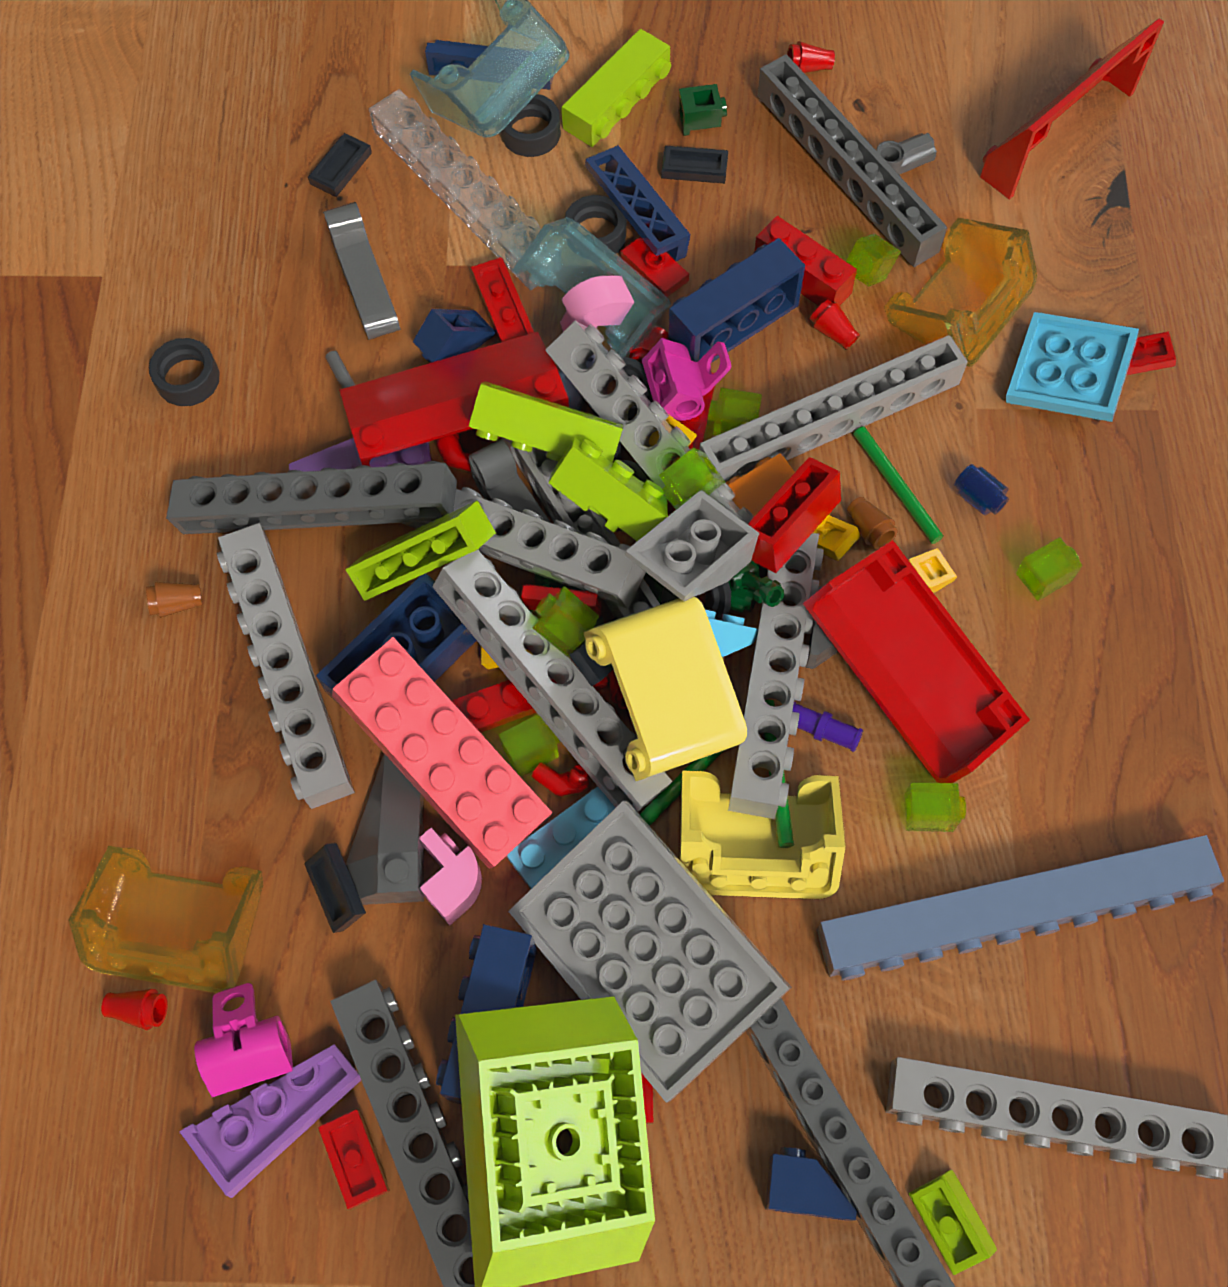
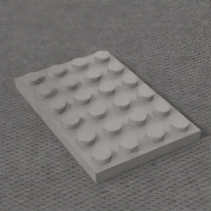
M622 801L508 911L527 934L533 936L537 947L581 1000L615 997L638 1039L641 1073L666 1103L674 1099L792 988L627 801Z

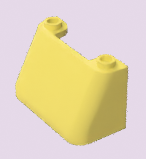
M694 596L686 601L680 598L597 626L583 633L589 657L601 666L612 664L638 739L629 743L625 759L628 768L634 775L635 781L740 745L745 741L747 737L745 719L706 611L697 597Z
M682 771L680 861L710 895L823 899L837 892L845 853L839 776L814 775L808 777L799 784L797 796H788L794 846L780 848L778 846L775 819L728 811L731 794L720 793V782L715 775L704 771Z

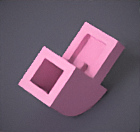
M598 276L587 279L573 287L562 299L567 311L560 324L563 332L575 320L586 327L590 324L595 328L597 326L620 325L634 304V300L622 276Z
M430 828L419 839L426 851L442 869L423 884L420 890L450 926L476 901L482 884L481 870L469 846L456 856L455 854L460 850L446 833L439 837Z

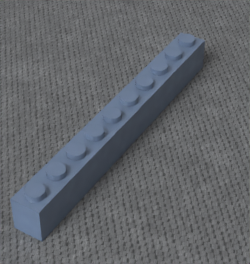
M1205 835L823 921L816 931L829 977L840 975L841 980L844 981L864 976V969L879 966L881 972L901 968L904 966L903 960L915 957L919 958L920 963L934 961L944 957L942 951L957 948L959 954L973 952L983 948L981 942L996 939L997 945L1012 943L1021 939V933L1035 931L1036 936H1044L1059 931L1060 924L1073 922L1075 928L1087 926L1098 922L1097 916L1111 913L1113 919L1123 918L1137 913L1135 907L1149 904L1151 910L1162 909L1174 905V898L1187 896L1190 902L1212 896V889L1223 883L1224 879L1209 839Z

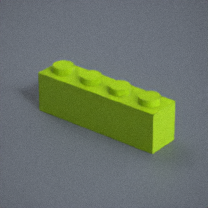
M642 29L637 31L561 107L563 129L591 147L601 138H606L612 127L621 118L627 117L632 107L640 99H644L660 79H664L668 75L671 68L670 46Z
M486 381L480 384L469 427L477 429L476 435L492 441H497L498 436L512 440V447L527 452H532L533 447L547 451V458L558 462L574 438L581 442L584 439L593 442L602 449L603 453L601 455L613 462L624 427L622 424Z
M478 500L366 552L345 570L365 601L478 550L496 532Z

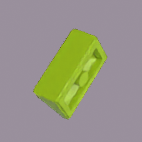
M953 1170L941 1174L908 1193L953 1276L990 1258L997 1251L992 1238Z

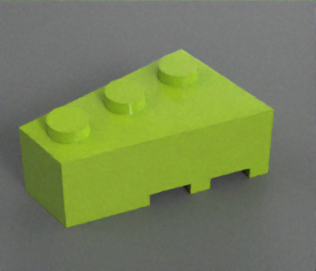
M574 438L551 472L548 482L550 485L584 511L590 509L606 519L607 522L604 526L613 533L620 528L635 539L636 542L668 517L667 497L664 496L665 491L660 486L650 480H646L644 483L633 476L634 471L620 460H615L614 463L601 455L603 453L602 449L587 439L581 442Z

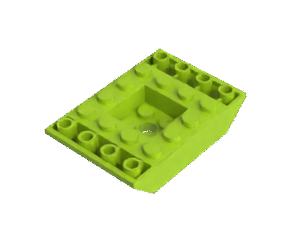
M615 997L456 1014L475 1287H519L639 1261L654 1225L655 1214L638 1039ZM568 1129L572 1135L573 1142L570 1150L562 1155L556 1147V1139L562 1130Z

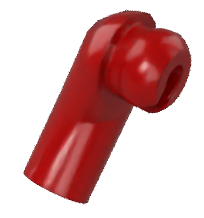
M456 433L439 438L437 440V448L446 465L471 472L468 458L470 454L462 451L458 441L459 435Z
M543 762L535 768L531 775L534 780L556 796H566L582 792L589 785L590 778L581 765H575L570 771L559 774Z

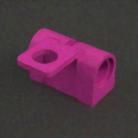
M661 338L642 359L653 401H657L666 410L668 415L682 421L690 420L702 413L705 407L702 396L707 394L731 369L726 346L720 341L716 342L698 362L691 361L686 346ZM719 355V368L714 374H712V360L715 356Z
M246 983L218 992L213 996L214 1036L196 1041L194 1046L197 1067L211 1097L293 1071L291 1041L279 1016L258 1022L255 1015V996L252 984ZM236 997L244 998L243 1004L238 1009L233 1011L223 1010L224 1005L229 1000Z

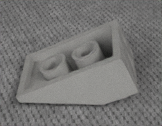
M700 490L627 549L625 556L681 600L686 601L728 582L750 563L759 532Z

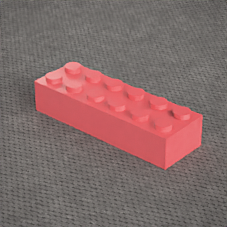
M394 637L333 688L332 696L489 869L495 867L552 814V811Z

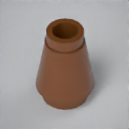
M864 497L856 498L848 506L847 512L851 515L852 520L868 546L879 549L895 539L898 533L895 521Z
M155 582V586H146L150 615H159L162 618L195 608V606H202L200 584Z

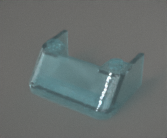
M495 0L500 11V18L507 27L468 68L450 64L443 67L434 79L414 69L412 70L410 76L432 113L482 137H493L499 134L568 61L570 52L565 41L528 0Z
M568 217L545 224L513 268V271L517 274L528 271L527 276L540 287L556 285L565 294L579 283L590 278L622 276L634 300V304L620 325L605 326L607 328L605 333L608 336L607 343L618 352L622 359L630 354L632 349L648 334L671 306L670 300L581 224Z

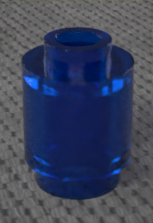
M970 464L962 471L954 483V486L959 490L958 494L984 516L990 512L996 515L1009 501V497L1006 496L1009 488L982 466L978 468L974 464Z

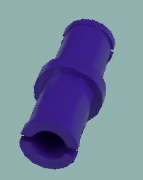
M794 702L792 712L799 713L798 729L813 734L814 739L820 742L825 739L848 748L852 752L856 750L863 729H858L833 719L832 714L824 711L821 714Z

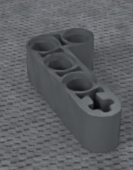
M353 202L324 211L323 213L338 260L368 340L401 330L396 312L369 244L357 203Z
M501 438L468 456L473 479L484 499L492 501L493 498L503 500L512 506L513 510L521 513L524 509L531 510L539 514L544 521L551 523L518 476L514 457L507 444ZM543 539L537 540L532 547L538 546ZM568 552L564 559L570 558L572 556L571 553Z

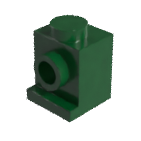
M717 84L679 89L678 113L683 136L690 135L692 130L721 127L722 117L727 116V105L725 97H720Z

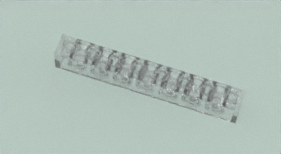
M398 89L369 108L374 132L498 258H503L505 265L530 291L561 270L560 254L562 251L558 242L551 236L548 238L541 231L537 221L532 216L527 217L520 210L516 200L510 195L507 197L500 190L496 180L490 175L486 176L480 170L475 159L472 156L467 157L460 150L455 139L451 136L447 137L441 131L435 119L432 117L428 118L413 98L409 99Z

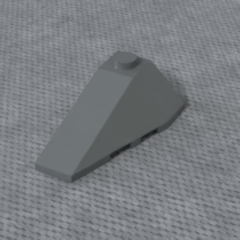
M385 754L383 755L346 861V867L363 905L423 902L424 895L420 887L424 884V847L419 837L424 834V797Z

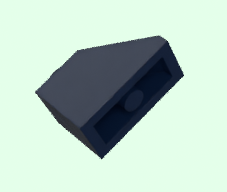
M431 309L415 336L413 343L422 351V356L432 363L473 351L490 340L496 331L475 310Z
M781 1147L780 1155L772 1154L770 1156L765 1210L856 1221L857 1211L819 1162L816 1159L806 1158V1150Z

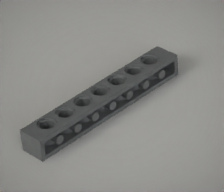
M785 54L760 68L757 96L913 267H916L938 254L942 247L947 226L788 55Z
M427 461L424 464L417 465L393 463L386 467L360 465L354 469L339 470L323 468L321 471L307 472L290 470L287 473L276 474L257 472L254 475L245 476L224 474L221 477L213 478L192 476L188 479L173 480L166 519L182 534L235 532L258 523L261 524L263 530L434 521L454 511L457 480L446 463Z
M374 980L330 1002L443 1287H475V1284L465 1280L462 1273L465 1261L473 1257L468 1185L463 1183L458 1168L463 1166L464 1163L455 1142L452 1141L447 1144L441 1130L442 1127L447 1125L439 1103L436 1101L431 1104L425 1088L431 1086L424 1066L421 1062L416 1065L413 1062L409 1052L410 1049L415 1047L406 1024L399 1027L393 1012L399 1010L397 1000L390 987L383 989V986L377 980ZM376 1019L384 1020L385 1031L383 1035L375 1040L368 1039L366 1036L368 1025ZM390 1057H398L401 1061L399 1073L393 1078H384L381 1072L383 1063ZM404 1096H415L417 1100L415 1113L408 1118H400L397 1113L398 1102ZM428 1134L433 1139V1150L429 1156L418 1159L413 1152L414 1141L419 1136ZM445 1174L450 1181L449 1193L443 1199L435 1200L429 1192V1184L435 1176ZM461 1215L467 1222V1233L463 1239L454 1242L446 1234V1224L451 1217Z
M780 998L746 1030V1033L833 1181L857 1211L856 1220L896 1287H955L784 1001Z

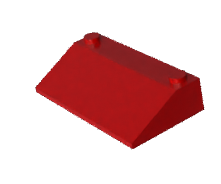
M1160 18L1113 49L1103 59L1097 58L1084 75L998 147L996 145L992 146L983 157L984 166L980 178L1010 200L1015 194L1029 152L1047 137L1052 122L1102 80L1111 83L1129 97L1132 96L1164 21Z
M535 332L340 389V395L362 465L370 466L372 458L473 429L469 427L480 384L485 381L569 408L568 396L553 359L545 351L547 348L539 333Z
M893 540L829 581L802 603L941 789L973 772L1030 721L1029 717Z

